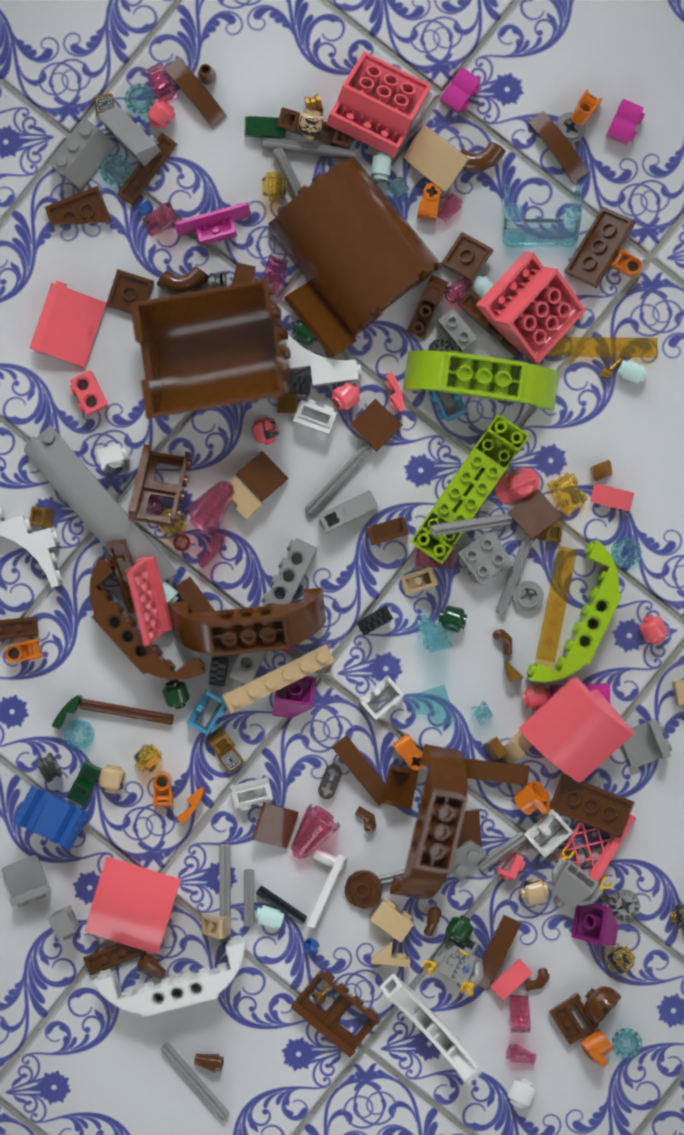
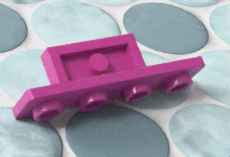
M248 202L239 203L192 218L182 219L175 222L174 225L178 236L197 232L200 246L236 237L237 232L233 221L250 217L251 212Z

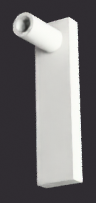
M319 848L316 849L313 859L332 867V870L307 926L311 928L318 926L348 856L338 854L336 857Z

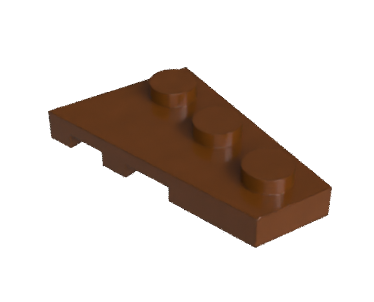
M98 186L45 207L52 226L112 222Z

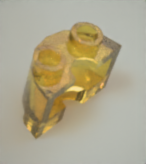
M566 472L547 483L558 501L564 516L584 507L585 501L588 500L584 491H580L576 484L579 482L574 473L569 474Z

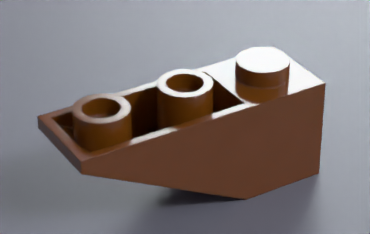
M434 275L430 276L407 332L423 339L425 338L448 286V281Z

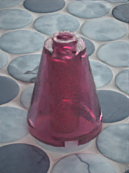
M219 481L189 504L185 509L186 516L189 514L191 517L189 520L191 524L205 533H208V531H213L212 534L217 532L235 493L233 485L228 481Z
M309 804L292 842V854L299 859L307 858L340 828L339 822L337 821L335 824L332 820L334 816L317 805L313 808L312 804Z

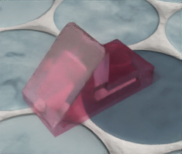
M162 62L144 70L159 101H168L177 96Z
M166 202L146 216L143 221L151 237L174 227V223L178 218L171 203Z
M270 255L261 279H267L270 284L273 283L276 296L283 276L287 271L288 262Z
M417 547L415 566L454 569L455 550H451L441 564Z
M509 995V1025L511 1032L530 1033L529 996Z

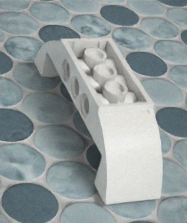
M241 935L231 937L225 947L230 964L228 962L220 963L214 969L205 967L199 969L198 973L191 974V972H185L180 974L179 978L173 979L170 976L161 979L159 983L154 984L153 981L142 984L143 987L135 989V986L125 988L124 992H122L117 971H111L109 968L99 971L100 974L96 976L93 984L109 1002L129 1012L140 1013L142 1017L216 999L238 972L244 956L247 938L246 936L241 937ZM197 983L201 985V988H195L193 984ZM179 988L182 990V993H177L174 989ZM156 993L162 994L163 998L157 997Z

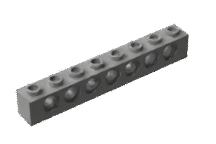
M297 537L295 541H290L287 550L290 552L287 558H282L278 566L281 570L278 575L274 574L270 585L273 587L270 593L266 591L261 601L264 603L263 606L291 603L317 547ZM294 554L302 556V562L299 565H295L291 561ZM286 571H291L294 574V579L291 582H286L283 579V574ZM282 588L285 590L286 595L283 599L275 597L276 589ZM267 651L238 654L236 662L232 661L228 671L231 672L229 676L244 684L253 681ZM244 657L251 659L252 665L250 668H244L241 665V660Z

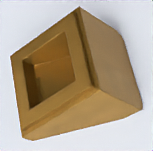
M291 393L279 396L277 413L296 414L297 394Z
M610 460L590 467L595 481L612 474Z
M32 506L30 514L31 525L52 528L55 510Z
M554 524L537 539L561 543L563 524Z
M509 662L503 663L509 681L524 678Z
M222 727L207 737L209 744L219 756H222L235 746Z
M497 737L483 744L492 760L500 759L507 753Z

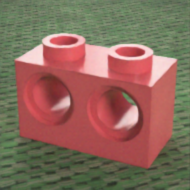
M91 370L70 379L72 385L69 388L73 396H78L80 402L77 404L82 414L86 412L90 416L109 407ZM81 381H88L87 389H79ZM90 398H96L97 404L94 407H88L87 405Z

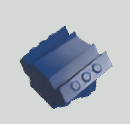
M32 785L13 822L45 837L51 842L59 844L63 848L71 850L90 813L69 800Z

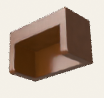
M404 516L366 527L372 546L409 535Z
M390 765L382 803L411 809L419 771Z

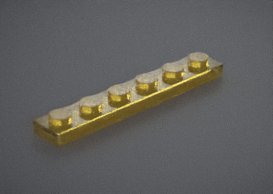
M562 337L545 357L657 358V338Z
M561 546L557 548L535 659L555 662L577 554L576 549Z

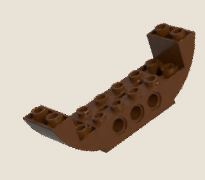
M99 557L90 578L89 595L94 613L92 618L143 675L149 673L168 680L188 679L205 673L206 670L204 668L206 665L200 658H190L182 667L175 671V664L170 659H164L162 656L163 651L157 645L150 644L144 646L141 631L136 628L137 622L131 616L127 617L123 613L125 609L120 603L113 602L110 599L112 595L105 587L100 588L115 574L110 558ZM115 617L120 619L119 627L113 625ZM128 631L132 632L133 634V640L131 642H129L126 639V633ZM141 645L146 648L144 656H141L138 652Z
M323 587L303 589L304 602L190 613L188 601L169 603L173 635L184 647L196 652L211 654L212 657L289 649L290 646L309 639L323 627L326 621Z
M424 744L420 763L429 768L404 875H394L390 894L424 900L436 895L448 874L451 873L468 801L467 771L461 751Z

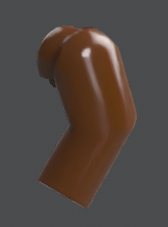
M503 629L495 630L493 638L503 644V655H512V637Z
M359 806L355 815L363 819L364 831L371 834L376 830L377 826L375 815Z
M432 907L428 911L427 925L424 929V933L427 936L433 935L442 914L439 907Z
M546 968L538 970L536 980L525 982L526 991L541 989L550 979V974Z

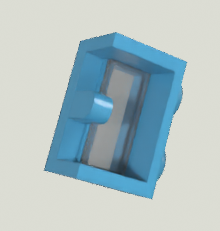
M436 391L429 393L433 403L437 402L440 407L437 411L442 420L446 419L447 422H450L468 413L460 395Z
M206 689L188 718L187 724L205 735H208L209 732L213 733L218 725L216 720L219 715L223 716L227 710L222 698Z

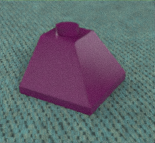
M305 676L275 691L272 716L291 719L312 709L317 678Z
M597 903L584 906L577 905L571 937L601 946L616 945L619 926L610 907Z

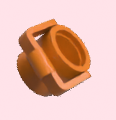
M531 781L514 796L516 805L525 814L531 815L537 809L543 815L550 812L549 793L539 781Z
M598 1029L582 1040L580 1045L593 1063L605 1067L608 1061L604 1056L611 1052L613 1047L604 1033Z

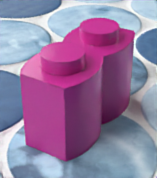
M462 67L441 96L440 102L457 114L461 110L465 112L471 103L468 101L472 95L476 96L480 91L481 86L479 84L481 80Z
M623 98L606 136L625 145L629 141L633 142L637 133L634 130L636 124H641L645 116L642 113L644 107Z

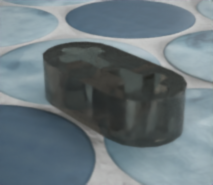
M329 764L324 771L318 788V793L323 799L332 798L336 792L342 776V769L338 764ZM336 767L339 774L334 775L333 780H329L330 773L328 770ZM330 782L332 793L324 795V791L321 788H325L327 783Z

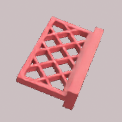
M156 556L138 558L136 560L137 564L127 571L144 646L150 645L163 632L173 629Z
M630 814L622 838L612 835L610 839L602 840L599 829L585 830L584 823L579 822L565 847H568L565 853L570 850L575 851L577 861L573 863H578L580 869V862L591 860L593 868L588 875L598 882L636 817ZM582 826L583 831L578 832L580 827ZM597 830L600 841L589 843L586 832ZM584 833L587 844L576 847L574 842L575 836ZM607 841H608V843L606 844V846H605V848H604L603 842H607ZM601 843V855L592 857L590 845ZM587 846L590 858L579 860L576 849ZM562 852L560 853L557 860L563 857ZM598 858V860L596 861V863H595V865H594L593 859Z

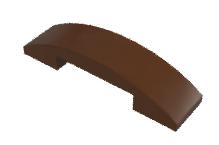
M179 57L164 68L165 72L180 87L212 128L227 117L213 96Z
M282 107L277 127L303 137V134L297 129L300 112ZM324 122L322 134L314 136L312 140L350 148L353 137Z
M544 111L528 122L536 135L543 140L560 163L562 170L573 184L589 172L568 139Z

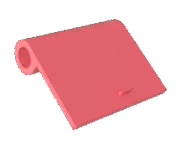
M56 281L55 284L51 283L29 349L85 368L106 307V302L66 288L67 284Z

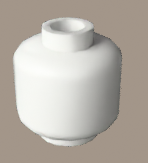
M524 1078L521 1081L514 1080L508 1092L510 1103L522 1109L529 1107L536 1093V1090L531 1086L532 1082Z

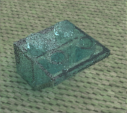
M423 614L418 615L419 620H416L419 631H423L425 637L421 639L424 650L433 653L453 647L447 627Z

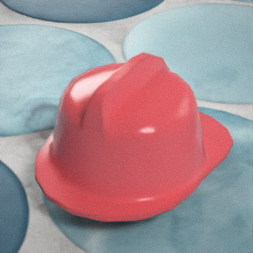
M525 467L507 473L496 483V496L500 501L507 504L520 502L539 489V476L532 469Z

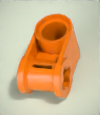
M586 89L571 115L572 121L577 125H585L603 99H598Z
M430 183L425 186L417 219L436 222L441 194L440 187L436 184ZM431 189H434V193H436L433 197H429V193H427Z
M621 248L610 268L630 278L637 276L642 268L641 261ZM633 263L637 266V270L630 271L627 265Z
M40 638L7 647L5 650L6 659L10 662H19L44 657L40 651ZM13 648L19 651L17 659L10 657V650Z
M408 733L392 744L411 769L420 770L424 767L422 763L418 766L411 764L414 756L421 758L422 754Z
M165 771L159 772L153 780V808H174L171 775ZM161 776L165 777L168 781L167 785H160L158 778Z

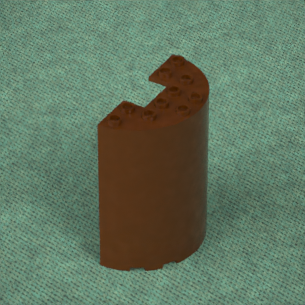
M350 157L346 161L333 166L324 175L319 173L312 179L313 183L308 187L305 185L297 191L298 196L287 203L278 216L268 223V233L355 337L383 315L388 307L409 290H414L443 265L358 160Z
M267 279L130 303L135 342L141 344L145 379L141 380L146 419L285 396L289 392L290 368L288 359H291L290 348L286 345L288 332L286 328H283L281 308L278 306L275 297L273 283L270 284Z

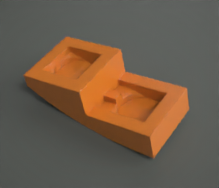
M203 786L187 799L191 806L177 817L181 824L188 819L201 801L205 790Z

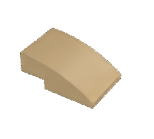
M423 125L403 155L414 168L445 192L450 189L470 159L426 125Z

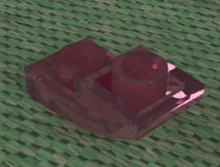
M217 532L209 539L211 542L208 545L212 551L209 552L207 550L199 556L201 560L198 561V564L201 568L204 569L219 553L226 539L224 533L219 534Z

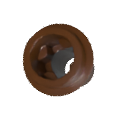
M202 64L197 73V78L202 84L209 85L215 81L216 72L208 64Z
M143 954L137 963L140 971L158 979H161L166 973V969L151 954Z
M197 1053L194 1060V1065L201 1066L214 1073L216 1071L221 1072L224 1063V1057L220 1056V1054Z

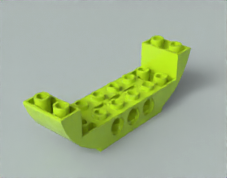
M414 350L408 351L403 389L418 392L429 390L534 405L537 409L554 411L559 372L520 361L450 351Z
M497 414L410 542L442 564L463 532L434 537L430 534V527L437 524L472 519L530 435L500 414Z
M599 540L588 542L583 553L586 554L585 559L604 567V569L599 571L596 578L598 583L596 587L591 588L588 594V598H590L588 604H584L579 615L582 616L580 621L575 622L571 632L574 633L570 640L567 639L563 647L566 650L563 657H559L555 664L557 670L555 671L541 663L535 662L534 665L530 664L527 669L528 680L539 682L556 681L575 673L585 664L590 665L622 597V594L619 593V576L614 560ZM599 601L603 604V609L600 612L596 609V604ZM590 619H593L595 622V625L592 629L588 627V621ZM582 636L587 640L583 647L579 643Z

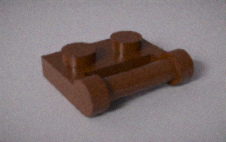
M579 993L571 995L568 999L549 1010L569 1045L599 1026L587 1016ZM575 1005L587 1024L584 1028L580 1026L569 1006Z

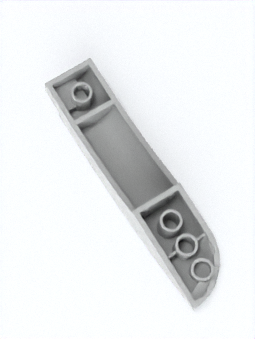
M50 425L37 437L33 436L24 447L25 454L106 549L107 542L126 539L134 565L137 564L136 560L138 558L156 556L162 581H166L178 574L135 521L128 519V513L94 476L54 427Z

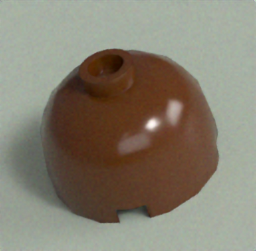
M600 986L596 990L592 988L585 996L587 998L585 1003L587 1016L596 1025L599 1024L622 996L611 987Z

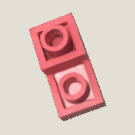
M390 372L385 376L387 381L384 382L390 392L393 390L395 392L390 396L391 401L389 404L395 412L398 410L399 413H402L404 411L402 392L396 377Z
M594 483L590 502L630 511L635 493Z
M519 958L489 987L503 1001L532 974V971Z

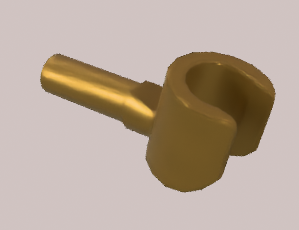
M620 357L610 369L604 366L599 376L608 379L623 359Z
M328 984L320 992L312 993L313 998L318 997L315 1004H323L325 1002V994L331 989V985Z

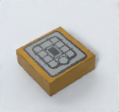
M112 93L93 96L97 116L104 111L115 108Z
M234 747L218 758L229 774L245 763Z

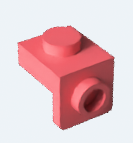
M515 853L508 870L497 867L496 871L500 873L499 877L510 880V878L516 879L518 872H522L524 868V857Z

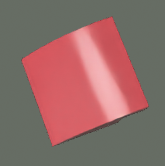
M363 52L344 82L338 100L331 110L326 124L395 158L432 85Z
M526 251L521 254L476 304L497 331L535 364L541 362L586 311L558 269L543 267L533 252Z
M578 677L572 678L518 728L541 754L579 783L635 734L598 689L589 691Z
M107 856L94 895L85 932L158 955L176 901L175 898L181 879Z

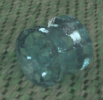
M402 176L394 179L386 186L387 190L392 192L394 200L399 199L410 190L409 186L404 184Z
M482 701L479 706L471 708L480 724L484 723L485 719L494 717L485 701Z

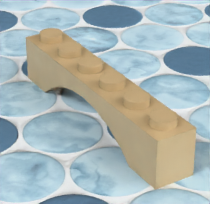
M327 644L222 695L221 698L228 712L233 713L335 661Z

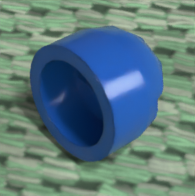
M148 199L137 210L142 215L148 216L153 212V204Z
M307 938L303 945V951L308 954H316L318 952L317 948L320 947L319 942L315 939Z

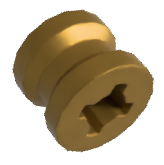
M315 94L311 98L308 96L304 97L306 109L324 112L319 94Z

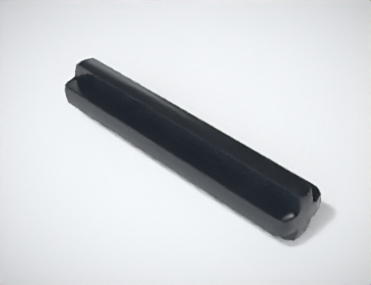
M259 887L256 892L258 896L299 924H304L307 919L305 914L265 887Z

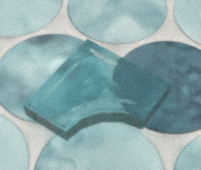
M445 685L408 696L413 714H424L431 717L437 727L456 721Z

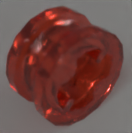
M184 534L175 536L173 540V546L178 551H186L191 545L190 538ZM180 537L183 540H187L186 547L184 548L177 546V541L179 542L178 539Z

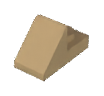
M433 567L400 577L406 595L438 585Z
M520 730L503 745L507 753L502 758L507 763L516 762L532 746Z
M202 914L201 934L217 939L229 936L231 934V916Z
M392 940L371 956V964L410 967V956H406V953L395 952V955H391Z

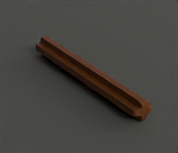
M81 699L79 705L80 709L168 725H172L174 721L173 714L88 699Z

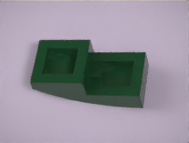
M245 117L244 136L284 139L286 130L277 127L279 118Z
M82 695L75 696L61 709L52 727L60 729L67 713L76 714L83 697Z
M85 761L67 798L84 806L101 774L102 768Z

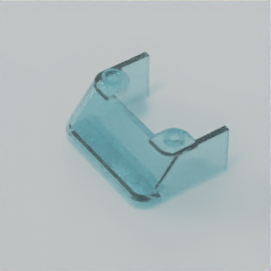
M504 184L502 189V241L506 246L572 247L578 242L582 215V184H578L574 190V203L568 204L563 208L562 219H524L523 208L519 204L508 203V184Z

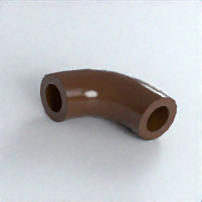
M489 142L487 147L479 153H472L462 149L460 152L470 158L463 170L483 172L495 166L506 151L495 142Z
M194 266L188 274L183 276L175 275L166 270L156 285L172 294H184L197 291L210 277L197 266Z

